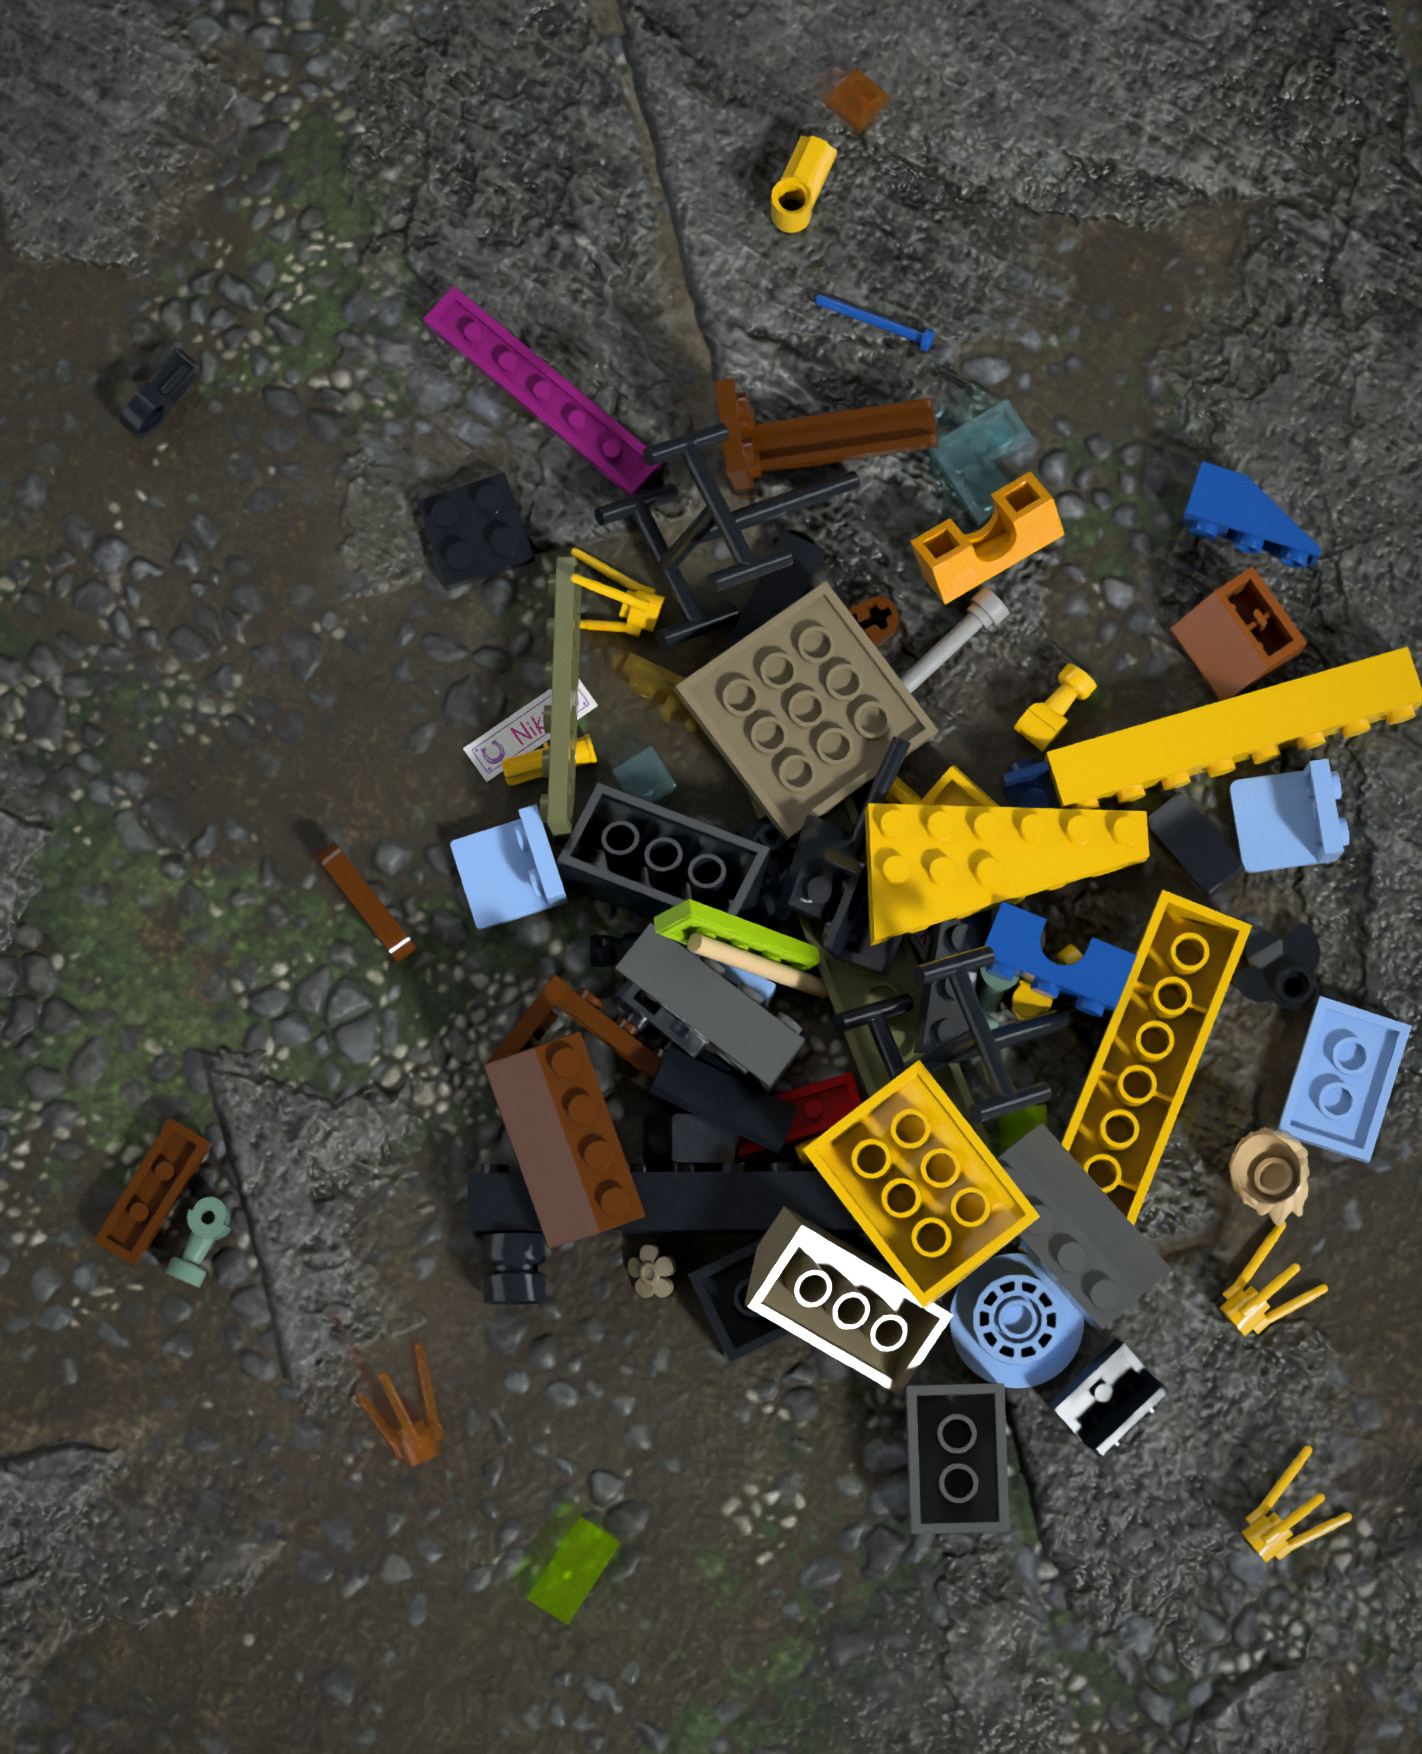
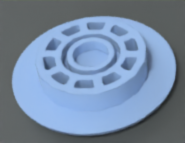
M1010 1253L988 1259L962 1280L954 1294L950 1312L953 1314L950 1319L951 1337L961 1359L975 1374L990 1383H1004V1387L1008 1388L1033 1387L1054 1378L1069 1365L1082 1340L1084 1317L1028 1254ZM1012 1283L1013 1291L1004 1293L1001 1290L1000 1286ZM1022 1283L1034 1287L1035 1291L1032 1294L1023 1291ZM990 1293L997 1297L992 1306L984 1304V1300ZM1043 1294L1051 1306L1044 1307L1039 1300V1296ZM980 1313L988 1314V1325L980 1326ZM1049 1314L1054 1315V1328L1047 1326V1315ZM992 1333L996 1339L993 1347L988 1344L983 1336L984 1334ZM1043 1334H1046L1050 1337V1340L1042 1348L1038 1340ZM1002 1346L1013 1349V1356H1005L999 1353V1350ZM1031 1346L1034 1355L1021 1357V1349Z

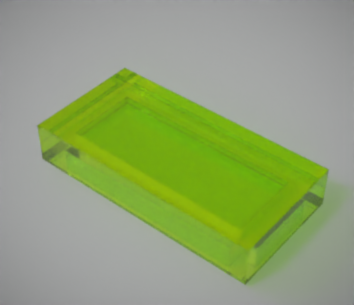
M580 1516L527 1599L566 1625H569L621 1542Z

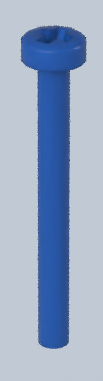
M820 293L816 297V305L918 342L922 351L927 352L933 343L935 331L927 328L924 333Z

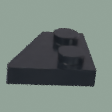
M627 979L616 994L620 1008L625 1011L622 1018L638 1029L642 1035L649 1029L660 1037L663 1041L659 1047L666 1050L670 1046L690 1057L700 1060L706 1052V1043L690 1029L682 1025L662 1006L659 1005L657 1007L638 992L640 988Z

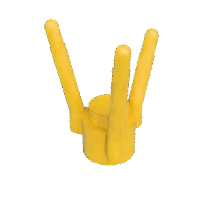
M572 548L571 555L629 589L625 593L573 573L570 576V580L573 583L622 602L619 616L627 619V622L581 619L580 629L623 632L636 637H640L642 629L653 632L665 597L654 594L656 589L639 584L590 554L588 555L578 548Z
M1285 1221L1283 1226H1278L1277 1224L1274 1226L1235 1283L1222 1294L1227 1301L1219 1309L1244 1337L1252 1330L1259 1334L1270 1323L1304 1306L1328 1291V1286L1321 1284L1264 1314L1270 1308L1266 1300L1300 1271V1266L1297 1263L1292 1264L1283 1273L1279 1274L1259 1293L1252 1286L1243 1291L1286 1228Z
M1309 1445L1305 1446L1292 1461L1259 1507L1245 1518L1250 1526L1241 1533L1265 1563L1274 1556L1280 1561L1292 1550L1336 1529L1352 1519L1351 1513L1345 1512L1286 1541L1293 1535L1289 1529L1325 1500V1496L1322 1493L1313 1496L1283 1520L1275 1512L1266 1517V1514L1311 1455L1312 1447Z

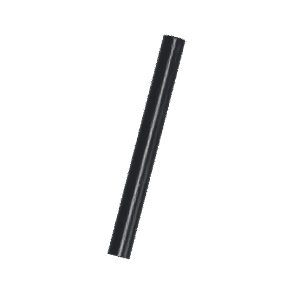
M895 736L891 740L850 833L857 860L860 859L866 846L865 808L868 803H885L911 743ZM845 876L840 877L829 916L835 915L842 899L840 896L841 884Z

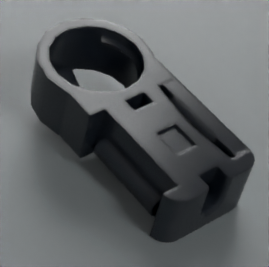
M178 349L176 355L151 383H147L128 403L121 414L120 424L139 439L158 429L169 410L200 377L201 370L199 364L184 351Z

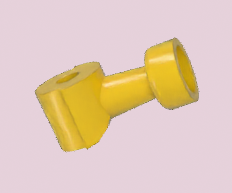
M1068 663L1058 674V681L1061 686L1044 703H1034L1013 728L1042 752L1049 747L1068 723V720L1063 716L1075 698L1085 700L1097 687L1094 680L1085 671L1072 663Z
M1070 943L1057 954L1059 965H1071L1083 957V954ZM1021 980L1018 982L1017 990L1012 996L1010 1007L1013 1015L1018 1020H1023L1049 1012L1053 999L1033 992L1030 989L1032 983Z

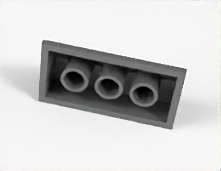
M650 923L615 967L617 982L623 986L627 979H629L640 988L638 992L657 1007L659 1005L662 1006L682 1025L706 1043V1050L755 1088L771 1094L804 1046L805 1039L799 1036L802 1028L782 1012H779L774 1017L760 1006L764 999L752 988L742 982L736 988L722 977L726 970L719 963L702 955L698 959L684 948L686 944L655 933V925Z
M1043 1123L1036 1126L996 1159L1040 1216L1014 1239L1097 1333L1106 1328L1171 1270L1169 1265Z

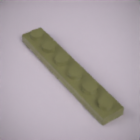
M557 557L556 574H549L548 595L550 602H555V617L547 618L546 632L548 645H554L553 661H546L545 683L547 689H552L551 705H545L543 712L545 733H550V749H544L542 752V773L544 778H549L548 794L541 795L540 815L542 823H548L554 838H569L574 829L582 586L570 580V576L573 573L582 576L576 557Z

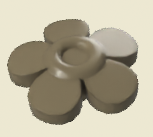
M655 1244L642 1246L639 1253L640 1256L632 1257L628 1262L629 1274L634 1278L640 1277L635 1283L636 1292L643 1298L651 1297L654 1293L661 1298L669 1296L674 1289V1285L666 1276L673 1275L676 1272L677 1268L674 1259L669 1255L660 1257L659 1247Z

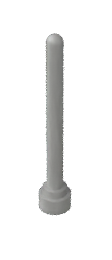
M983 587L970 599L972 605L967 608L969 614L900 678L910 693L921 685L981 627L985 630L990 625L996 627L1010 614L1007 607L990 589Z

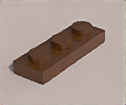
M169 1118L93 1241L137 1267L213 1144Z

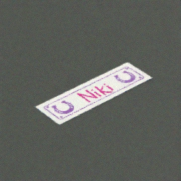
M580 679L578 685L577 720L598 706ZM552 689L547 690L463 748L486 782L503 772L502 761L504 759L533 751L550 739V733H545L543 712L544 706L551 705Z

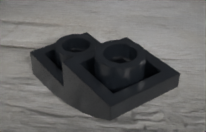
M1181 791L1147 817L1148 829L1173 855L1184 872L1208 898L1212 897L1246 869L1234 852Z

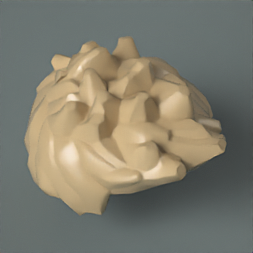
M1264 1127L1258 1131L1250 1132L1246 1137L1241 1138L1229 1162L1231 1183L1237 1197L1243 1204L1256 1209L1258 1215L1262 1216L1269 1213L1272 1222L1278 1226H1283L1286 1217L1291 1211L1298 1217L1302 1216L1304 1201L1308 1197L1307 1178L1310 1175L1307 1158L1308 1152L1299 1139L1294 1138L1287 1131L1280 1129L1273 1131Z

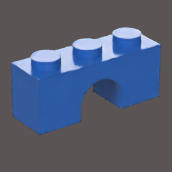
M1002 901L984 945L992 948L995 960L993 964L986 967L985 971L992 976L1006 981H1012L1013 977L1016 976L1031 982L1030 989L1047 998L1057 999L1058 994L1076 1001L1075 1008L1089 1015L1102 1017L1103 1012L1112 1015L1118 1005L1137 955L1092 937L1084 956L1079 961L1071 965L1053 963L1044 955L1040 945L1041 933L1047 919Z

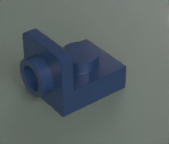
M1028 758L1007 767L1009 773L1002 776L1000 784L1008 807L1061 809L1049 776L1050 767L1048 761L1036 763L1034 758Z

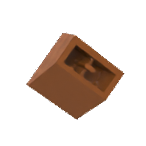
M1253 566L1215 590L1170 628L1172 635L1219 701L1241 695L1298 657L1307 644V641Z

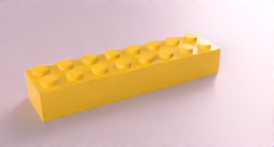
M1162 890L1156 901L1135 955L1137 957L1118 1005L1109 1019L1060 1142L1133 1226L1252 928L1250 924L1165 890ZM1019 1245L1018 1249L1021 1250V1251H1023V1252H1026V1251Z

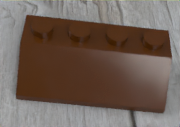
M580 1031L483 1065L548 1248L596 1235L646 1217Z

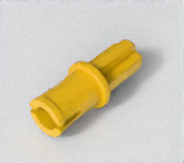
M589 734L577 738L576 767L597 762ZM547 742L543 743L544 748L513 756L502 761L503 773L509 786H515L543 777L542 752L544 749H550Z

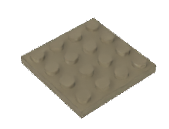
M827 581L677 684L674 688V692L786 841L802 831L807 815H814L818 818L822 817L875 779L893 736L911 743L906 754L907 756L934 737L939 731Z

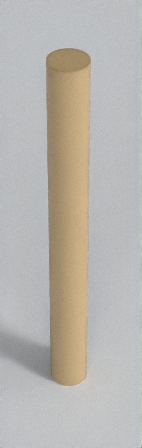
M698 933L692 934L688 940V949L693 953L819 998L827 996L824 983L817 976Z

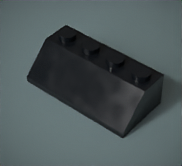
M597 783L557 863L564 887L654 921L655 916L691 899L750 922L755 911L771 850L767 846Z

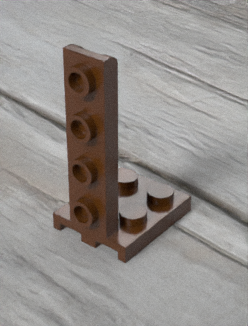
M734 378L715 381L720 423H724L729 432V439L723 442L726 473L740 500L758 497L756 478L762 477L763 473L939 447L932 399H918L756 424L753 405L749 404L747 392L740 393Z
M554 974L485 1063L488 1064L524 1051L522 1047L531 1036L540 1041L558 1018V1015L552 1011L554 1006L652 1081L665 1050L659 1046H656L653 1051L648 1049L637 1040L641 1032L620 1016L613 1022L599 1011L604 1004L598 998L582 987L577 993L569 988V984ZM483 1066V1068L481 1069V1071L486 1074L485 1069H484V1066Z

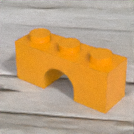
M1031 471L990 494L994 504V512L988 523L980 530L970 534H963L952 519L949 518L910 541L924 579L944 604L951 602L1065 535L1053 497Z

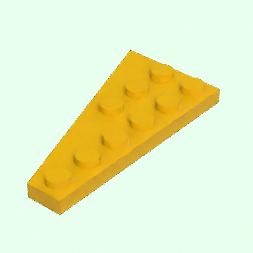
M868 803L865 808L870 943L873 946L885 942L888 938L907 932L912 934L925 930L933 924L953 918L956 920L999 907L1002 901L1009 904L1025 899L1026 896L1044 890L1052 891L1064 887L1067 883L1090 876L1094 878L1143 863L1149 857L1147 812Z

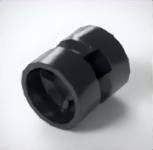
M495 1233L483 1235L484 1263L491 1266V1272L484 1276V1304L529 1305L546 1303V1276L538 1271V1266L546 1262L544 1235L540 1233Z

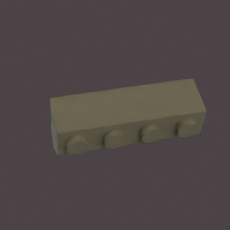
M785 1206L757 1246L745 1299V1305L748 1308L898 1395L906 1387L953 1316L939 1299L927 1308H923L895 1271Z

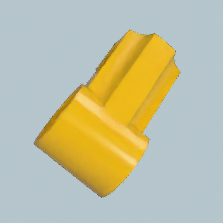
M813 135L810 137L801 136L781 180L776 183L772 190L771 219L774 225L783 232H799L806 228L810 222L812 208L837 156V150L832 148L827 141ZM792 199L797 200L803 206L798 210L789 211L780 204L785 200Z

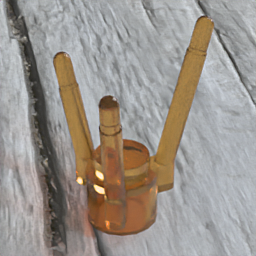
M422 1344L415 1346V1355L429 1425L428 1428L423 1419L412 1424L386 1372L380 1373L379 1379L403 1428L396 1431L399 1438L366 1396L359 1397L360 1405L390 1444L396 1459L403 1458L408 1469L443 1453L438 1441L446 1438L439 1424L428 1363Z

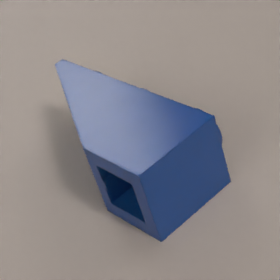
M1204 461L1201 462L1180 525L1189 527L1191 534L1202 539L1215 540L1217 536L1233 541L1235 548L1249 554H1260L1261 551L1279 556L1278 561L1289 567L1303 569L1307 565L1314 568L1322 549L1247 475Z

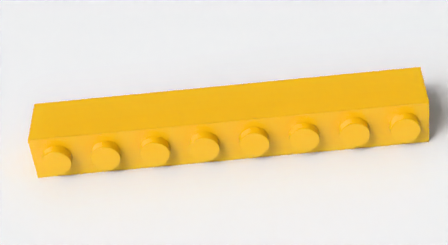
M1407 646L1046 752L1044 761H1048L1050 767L1049 776L1061 809L1099 810L1101 808L1100 802L1117 798L1119 804L1132 802L1146 795L1145 789L1162 785L1165 791L1176 789L1191 782L1189 776L1206 771L1209 777L1224 775L1235 770L1234 763L1252 758L1254 764H1261L1274 760L1281 756V749L1297 745L1299 751L1309 750L1326 743V736L1342 732L1344 738L1357 736L1371 729L1370 723L1387 719L1389 725L1410 720L1416 716L1415 710H1418L1422 705V687Z

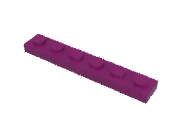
M455 286L424 317L425 326L629 497L638 494L663 466V463L648 466L643 457V450L647 448Z

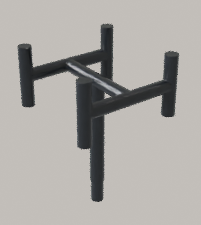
M718 423L652 445L643 450V457L648 466H654L681 456L706 504V507L670 548L650 509L678 499V491L673 483H668L595 509L594 515L597 523L601 526L629 516L633 517L685 620L657 631V642L661 648L665 649L736 623L740 619L739 610L734 604L702 614L678 567L698 544L723 537L736 563L734 566L707 576L708 587L714 593L791 566L793 557L790 550L786 547L754 558L741 530L857 489L860 486L858 474L855 471H849L731 511L700 452L701 449L729 439L726 425Z
M983 946L913 968L912 977L917 985H924L944 978L949 979L969 1030L911 1063L904 1064L886 1020L913 1010L914 1003L909 994L904 993L837 1013L833 1016L832 1023L835 1030L839 1033L868 1025L890 1081L918 1060L922 1062L931 1074L943 1066L980 1056L996 1093V1097L969 1106L968 1113L970 1119L974 1123H981L1048 1101L1051 1098V1089L1046 1082H1039L1015 1090L999 1051L1000 1049L1067 1029L1072 1025L1094 1019L1096 1016L1084 1013L1075 1008V1005L990 1029L967 973L968 971L994 963V951L990 946Z

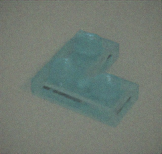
M1005 399L939 439V447L928 449L933 460L977 527L989 521L993 515L994 504L990 494L1008 484L995 463L1030 443L1032 435L1009 400Z

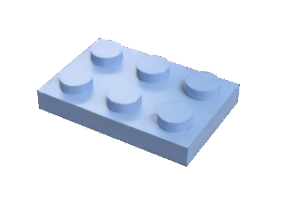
M1320 996L1314 1008L1277 1129L1289 1132L1301 1142L1365 1163L1370 1162L1411 1025Z

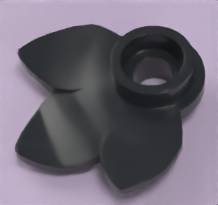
M1301 922L1291 930L1284 941L1268 932L1251 929L1244 945V953L1249 967L1240 970L1232 977L1237 989L1243 996L1254 1002L1274 1001L1285 1010L1298 1011L1307 1007L1317 993V981L1313 971L1321 957L1319 944L1311 929ZM1285 981H1297L1301 987L1300 994L1296 996L1287 994L1284 989Z

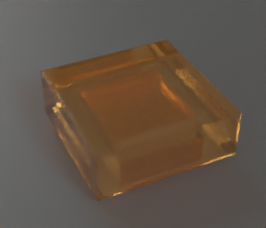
M858 68L826 99V106L859 135L890 103V96Z

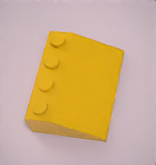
M920 1060L802 1149L923 1308H927L1040 1218L1033 1206Z

